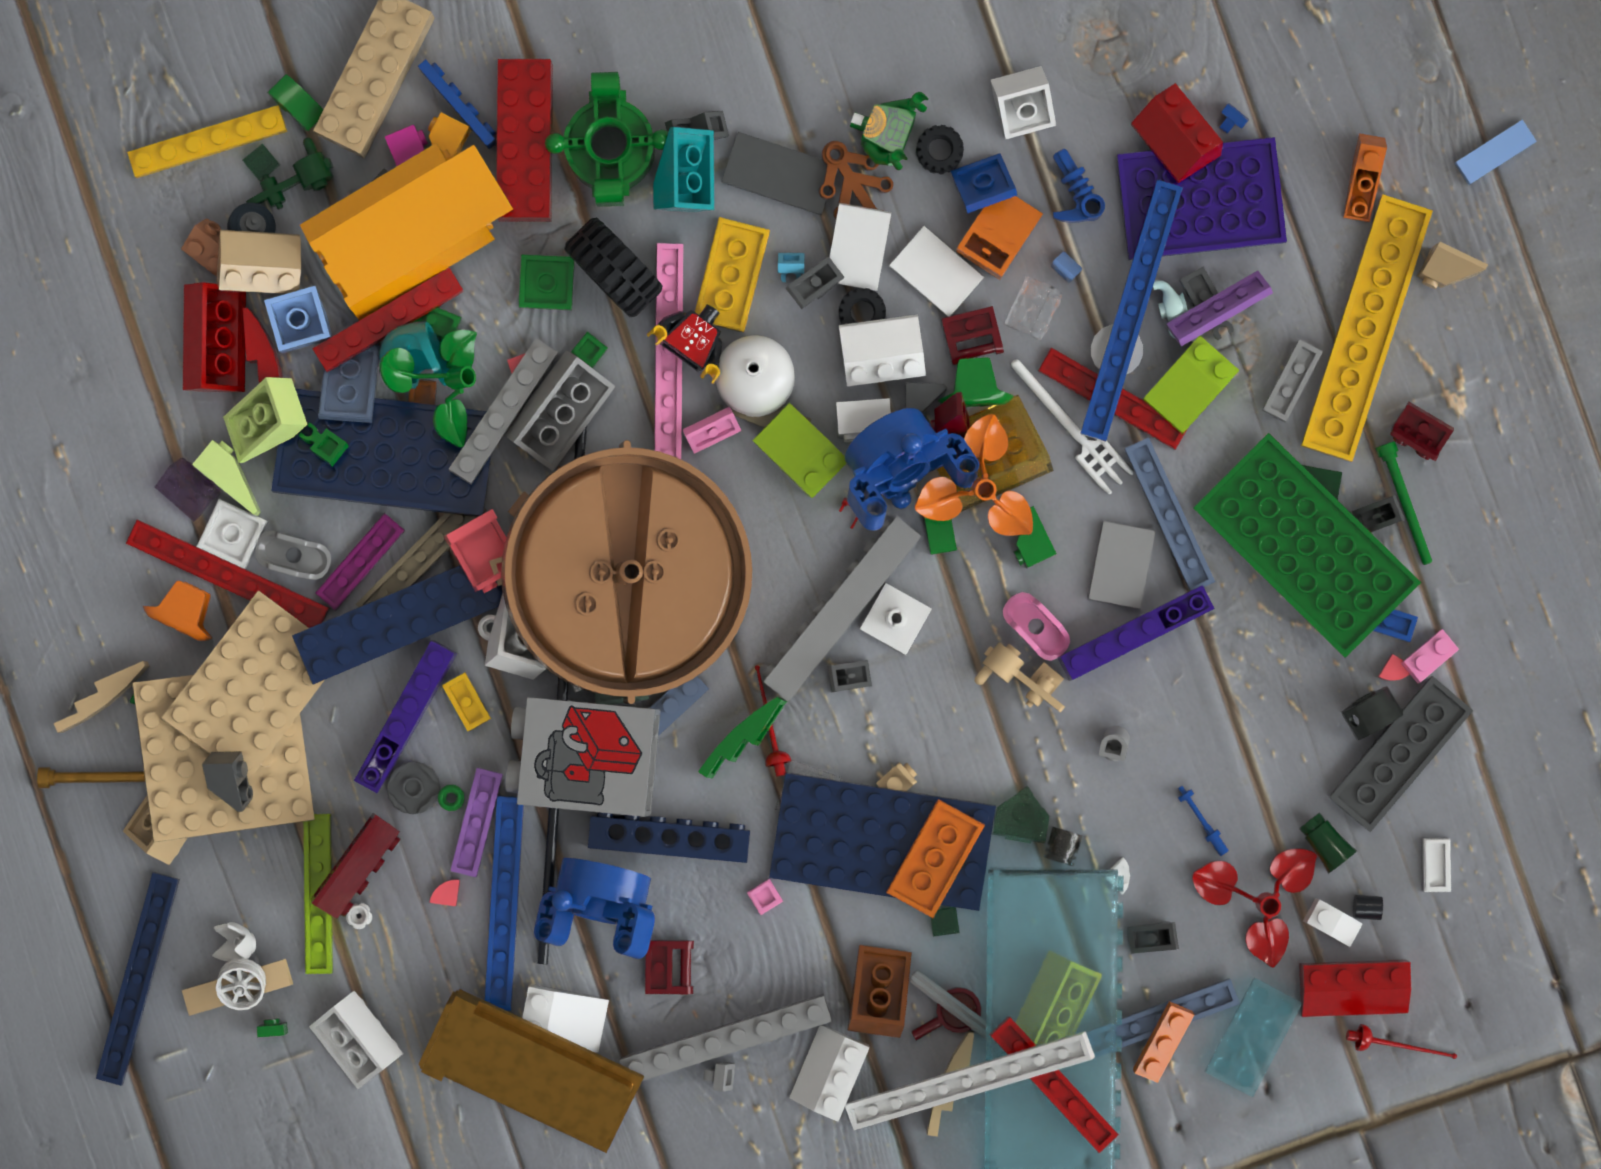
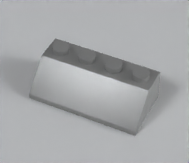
M566 350L504 436L551 471H554L616 386L577 356Z

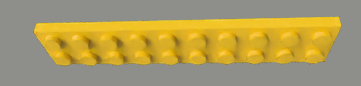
M1384 194L1381 195L1301 443L1302 447L1353 462L1433 210Z

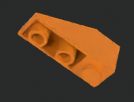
M1359 133L1353 157L1344 218L1370 222L1387 151L1386 139L1383 137Z

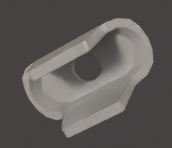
M269 530L260 536L256 544V560L261 565L267 567V569L300 578L317 580L323 578L330 567V551L324 545ZM295 547L301 551V559L297 563H291L286 558V553L290 548Z

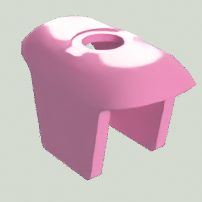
M1021 592L1015 594L1007 601L1003 608L1004 619L1041 658L1052 661L1064 654L1070 644L1069 634L1039 600L1029 593ZM1032 619H1040L1043 622L1044 629L1040 634H1033L1029 631L1028 625Z

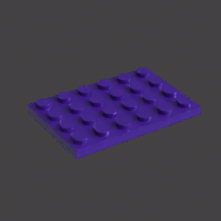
M1275 137L1223 143L1221 156L1180 183L1176 182L1152 151L1117 154L1128 260H1133L1157 180L1183 187L1162 257L1283 244L1287 242Z

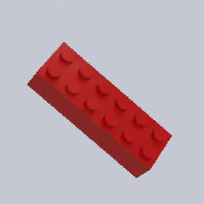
M498 59L497 183L513 210L498 218L499 222H552V153L548 152L545 148V139L548 135L552 134L553 64L551 59Z

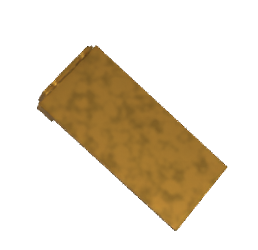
M461 989L452 992L418 1064L420 1069H422L421 1072L439 1081L446 1077L607 1153L644 1078L643 1075Z

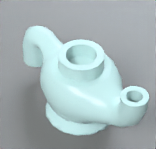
M1161 280L1154 281L1153 289L1163 292L1162 303H1158L1161 319L1167 318L1168 322L1188 311L1183 292L1178 295L1167 282ZM1169 331L1170 336H1171L1173 339H1175L1174 336H1173V335L1171 334V332Z

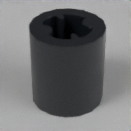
M1354 896V919H1382V897Z

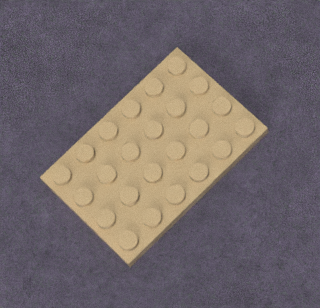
M258 591L161 719L209 755L211 752L242 751L243 760L248 766L247 778L249 782L324 682L323 680L314 685L312 684L292 635L309 628Z

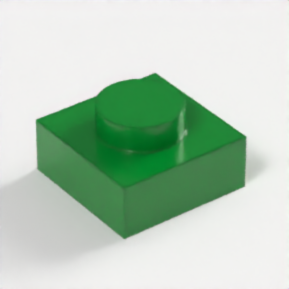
M280 1018L265 1019L264 1024L257 1026V1038L282 1036L288 1033L287 1022L280 1023Z

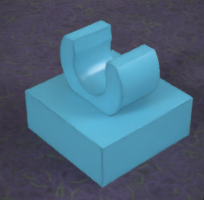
M778 253V273H781L782 282H786V275L788 273H794L796 279L801 276V273H804L805 253Z

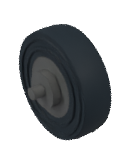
M244 203L236 207L231 213L227 223V230L275 233L276 223L272 213L266 207L257 203Z

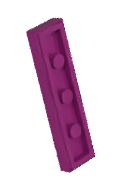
M384 513L315 594L336 611L405 530Z

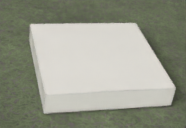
M218 499L196 547L246 569L258 539L262 535L268 521Z

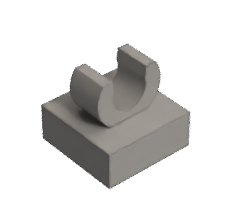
M716 1063L715 1069H704L703 1080L714 1081L713 1090L715 1091L732 1090L735 1063Z

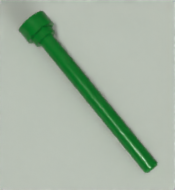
M1393 441L1376 447L1378 458L1381 457L1383 462L1386 461L1422 565L1432 563V558L1396 457H1398L1397 451H1399L1397 444Z

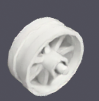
M245 958L233 959L225 963L220 969L217 979L216 992L218 998L224 1005L235 1010H248L256 1006L262 1000L266 985L265 972L260 965ZM232 971H237L236 977L229 973ZM253 977H256L260 983L249 982V981H250ZM224 978L232 984L222 986L221 980ZM249 989L259 990V992L252 995ZM233 990V993H234L235 995L232 996V995L229 994L227 991Z

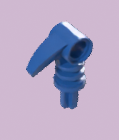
M1066 149L1058 151L1053 155V159L1064 175V178L1060 181L1063 185L1069 184L1070 188L1068 191L1075 194L1073 200L1076 203V208L1053 212V219L1066 223H1080L1099 219L1105 210L1103 198L1092 193L1094 187L1093 185L1088 186L1089 178H1083L1082 176L1085 173L1084 167L1078 169ZM1089 201L1096 202L1099 206V212L1096 214L1088 213L1085 209V204Z

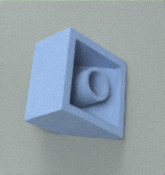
M316 286L264 300L279 352L286 353L324 342L333 337L327 314Z

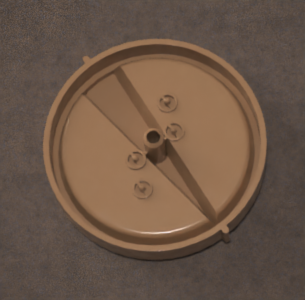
M625 440L619 444V448L593 452L565 464L547 476L529 494L517 511L505 541L501 568L502 591L510 620L519 638L539 663L557 677L580 689L602 695L622 696L625 704H633L635 696H647L665 692L694 679L710 667L727 649L739 630L750 599L752 587L751 552L746 532L735 508L727 496L710 478L691 464L677 457L644 448H631V442Z

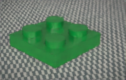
M521 254L519 308L572 311L575 261L567 256Z

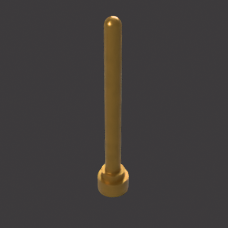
M39 767L37 771L38 788H50L55 786L56 783L145 782L144 771L56 772V770H51L50 767Z

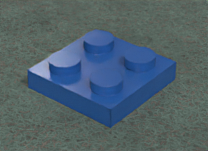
M1000 153L951 171L952 178L967 213L1017 196L1016 187Z

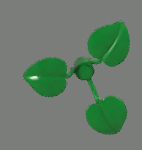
M455 330L442 337L439 344V355L447 362L446 368L449 369L447 373H412L414 370V360L411 354L403 348L389 350L381 358L380 374L390 390L397 393L410 391L412 378H444L445 384L455 390L445 398V404H439L435 408L433 423L436 432L441 438L457 447H464L467 434V413L460 400L452 399L458 394H462L464 392L463 388L472 387L476 382V374L472 365L477 332Z

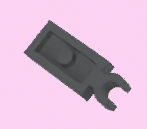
M1204 266L1179 280L1194 307L1218 294ZM1224 321L1213 328L1212 333L1215 339L1219 340L1222 338L1219 334V328L1222 326L1226 327L1229 333L1234 331L1230 322Z

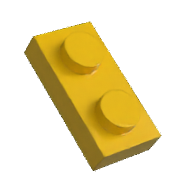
M466 672L442 685L467 732L492 719Z

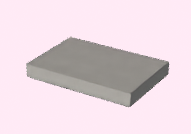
M1103 521L1088 596L1089 600L1141 609L1156 531Z

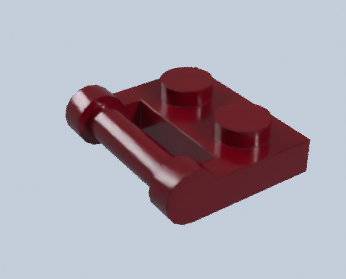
M993 306L941 319L952 365H957L960 359L974 358L994 352L996 355L1004 353ZM987 335L992 337L993 342L957 350L956 343Z
M694 940L650 941L646 954L645 994H693L694 986H691V949H694ZM673 949H681L680 986H672Z

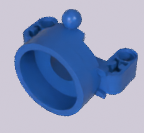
M915 408L901 409L887 414L870 424L855 437L847 448L845 461L855 476L849 483L847 502L864 528L873 531L878 530L884 524L887 510L886 502L881 494L887 499H891L892 505L896 508H906L911 503L909 490L916 487V484L929 472L942 466L957 486L969 488L977 478L979 461L962 436L953 433L948 434L947 429L935 433L920 410ZM869 512H875L878 515H872Z
M563 858L556 887L549 886V891L552 892L544 894L540 901L534 927L535 938L554 946L564 945L568 940L575 915L598 922L616 924L613 939L614 950L631 958H643L648 952L655 923V915L652 912L653 906L646 904L651 878L635 871L604 863L576 858Z

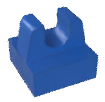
M1228 103L1221 111L1227 118L1219 128L1227 134L1235 124L1242 129L1249 119Z

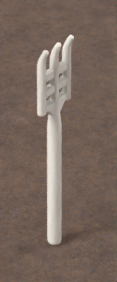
M1015 359L1011 362L1013 370L1072 437L1082 445L1081 454L1076 455L1075 459L1108 494L1112 493L1100 477L1105 471L1118 484L1121 485L1123 483L1111 468L1115 462L1130 475H1133L1134 472L1107 440L1106 442L1098 439L1096 441L1088 440L1085 435H1081L1079 427L1020 360ZM1101 444L1105 449L1098 453L1095 448ZM1109 453L1113 458L1106 462L1103 457ZM1091 454L1094 459L1087 463L1084 458ZM1098 462L1101 468L1095 472L1092 467Z

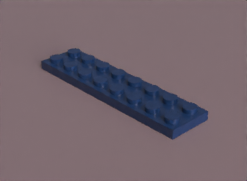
M459 565L294 634L292 637L310 680L314 685L499 607L503 594L502 585L496 586L486 593L482 589L475 592Z

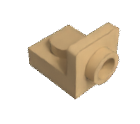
M899 762L876 784L883 788L907 791L917 783L914 779L917 773L908 763L903 766Z

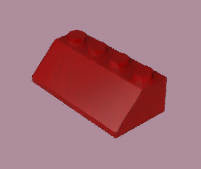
M206 282L184 285L183 390L198 392H245V335L242 308H246V291L219 290L217 284Z
M1380 960L1299 963L1301 1017L1403 1014L1409 1012L1412 989L1410 961Z

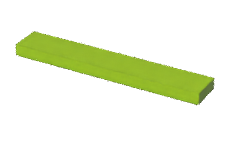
M314 814L315 820L303 822L305 974H332V916L313 905L310 900L332 870L331 814Z

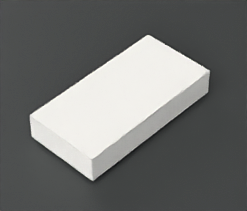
M1422 838L1423 892H1451L1450 838Z

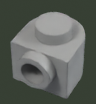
M1111 726L1106 729L1101 741L1099 756H1103L1110 761H1125L1130 741L1127 730L1121 726Z

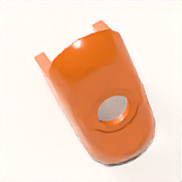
M176 581L160 605L155 607L143 606L148 617L168 627H172L198 641L213 639L203 625L211 594L187 582Z

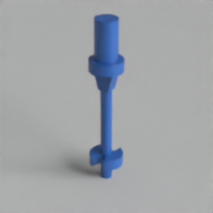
M1180 786L1178 789L1182 795L1178 799L1180 802L1187 801L1203 825L1207 834L1205 837L1206 841L1212 843L1220 856L1227 853L1229 850L1219 836L1221 834L1218 829L1213 830L1190 798L1194 794L1192 789L1186 792L1184 787Z

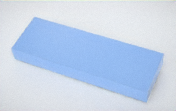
M1522 119L1455 162V165L1468 185H1470L1537 141Z

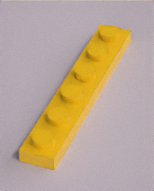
M276 105L127 153L135 178H140L288 131L280 106Z

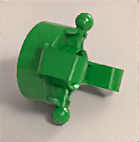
M592 72L589 103L580 108L571 118L565 128L564 137L559 133H552L547 136L545 148L552 154H558L564 150L569 166L575 176L592 189V197H595L597 207L624 206V196H630L629 189L640 183L650 171L655 158V148L658 150L664 149L668 131L660 129L653 133L645 115L638 108L626 102V90H621L618 72ZM608 126L621 130L626 137V147L623 153L617 158L610 160L597 156L591 145L595 133L601 128Z

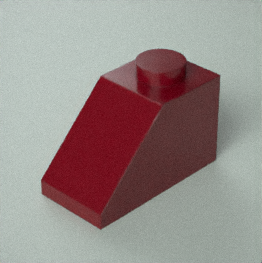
M957 392L934 409L935 419L930 421V425L935 433L947 429L948 434H958L964 438L969 429L970 417L962 392Z

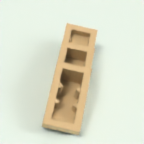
M148 661L139 662L94 682L98 692L74 702L78 713L55 722L54 726L57 733H64L110 706L132 687V683L136 682L150 667Z
M286 959L261 966L266 976L264 993L293 985ZM253 977V978L249 981V982L260 983L256 977ZM224 978L221 980L222 986L232 984ZM217 980L181 990L189 1016L224 1006L217 996ZM249 989L252 995L259 992V990ZM233 990L227 991V992H228L229 994H231L232 996L235 995V994L233 993Z
M973 1031L966 1032L952 1054L943 1074L970 1066L974 1039ZM954 1101L931 1107L926 1131L927 1135L938 1137L941 1111L952 1112Z

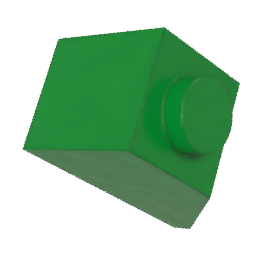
M1034 506L1030 507L1033 518L1032 533L1030 535H1018L1015 543L1017 550L1013 551L1019 565L1024 564L1026 569L1057 554Z

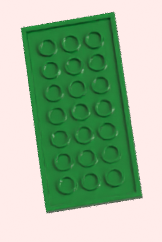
M1270 433L1193 508L1344 658L1422 583Z

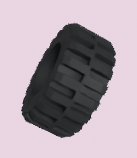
M597 217L591 218L565 243L564 250L629 317L637 316L661 293L663 285Z

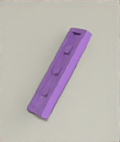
M1257 270L1166 324L1180 346H1183L1271 295L1273 292L1271 286Z
M482 768L476 769L450 871L477 877L503 774Z

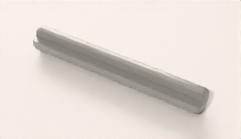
M919 970L912 974L909 979L910 983L990 1043L995 1042L989 1035L995 1029L992 1025Z

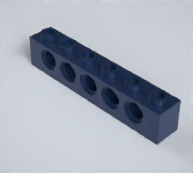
M597 812V816L590 817L588 848L747 863L750 830H745L744 824L730 823L729 828L719 827V822L703 821V826L692 825V820L677 818L676 823H667L666 817L650 816V821L639 820V816L623 815V818H613L611 813ZM613 824H619L623 827L624 835L621 839H614L610 836L609 829ZM642 826L647 827L651 833L649 840L645 842L639 841L636 837V830ZM672 829L676 832L677 840L675 843L667 844L663 841L662 834L664 830ZM694 831L700 832L704 838L703 844L698 847L692 846L688 840L690 833ZM726 834L730 838L729 847L726 849L718 848L715 844L717 835Z

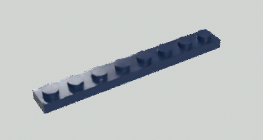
M156 872L152 873L96 1075L98 1080L120 1086L124 1084L180 881L178 878Z

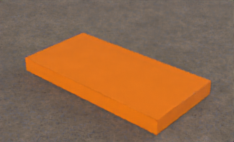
M938 799L886 893L934 918L985 824Z

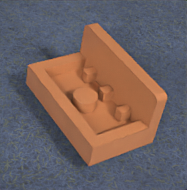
M206 218L194 226L181 250L217 276L219 236L222 229L216 222Z

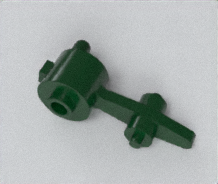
M305 138L303 145L308 156L292 165L296 175L280 183L277 182L275 176L269 177L268 174L262 176L263 181L260 182L263 192L248 199L246 203L261 204L268 200L271 208L277 207L280 210L286 201L283 192L300 183L304 191L313 189L315 192L327 187V182L334 177L331 172V168L334 166L330 158H325L322 152H318L311 138Z

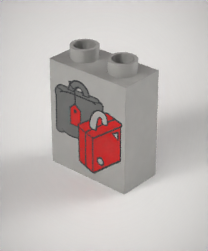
M527 697L526 708L515 707L513 711L511 737L512 739L523 740L521 761H509L506 775V791L518 793L517 805L642 817L651 816L661 710Z

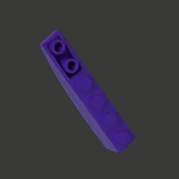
M1202 585L1059 656L1058 660L1068 680L1072 681L1215 608Z
M435 640L430 641L355 777V782L375 793L379 792L457 656V652Z

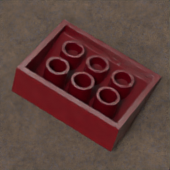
M372 813L310 899L311 903L336 919L340 914L345 917L353 906L350 900L355 893L361 895L369 884L366 880L371 871L377 873L385 862L381 857L387 849L392 852L401 838L397 836L400 831L375 813Z

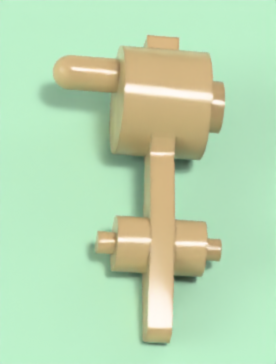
M998 642L994 649L990 646L984 653L987 656L982 662L984 667L974 679L977 685L984 684L992 672L1006 683H1009L1013 677H1016L1031 689L1025 696L1028 699L1026 705L1030 708L1033 705L1038 707L1043 700L1060 713L1065 708L1064 705L1049 694L1054 688V685L1051 683L1054 679L1048 675L1046 679L1041 676L1035 683L1019 671L1024 662L1019 658L1021 653L1012 645L1008 644L1005 647Z

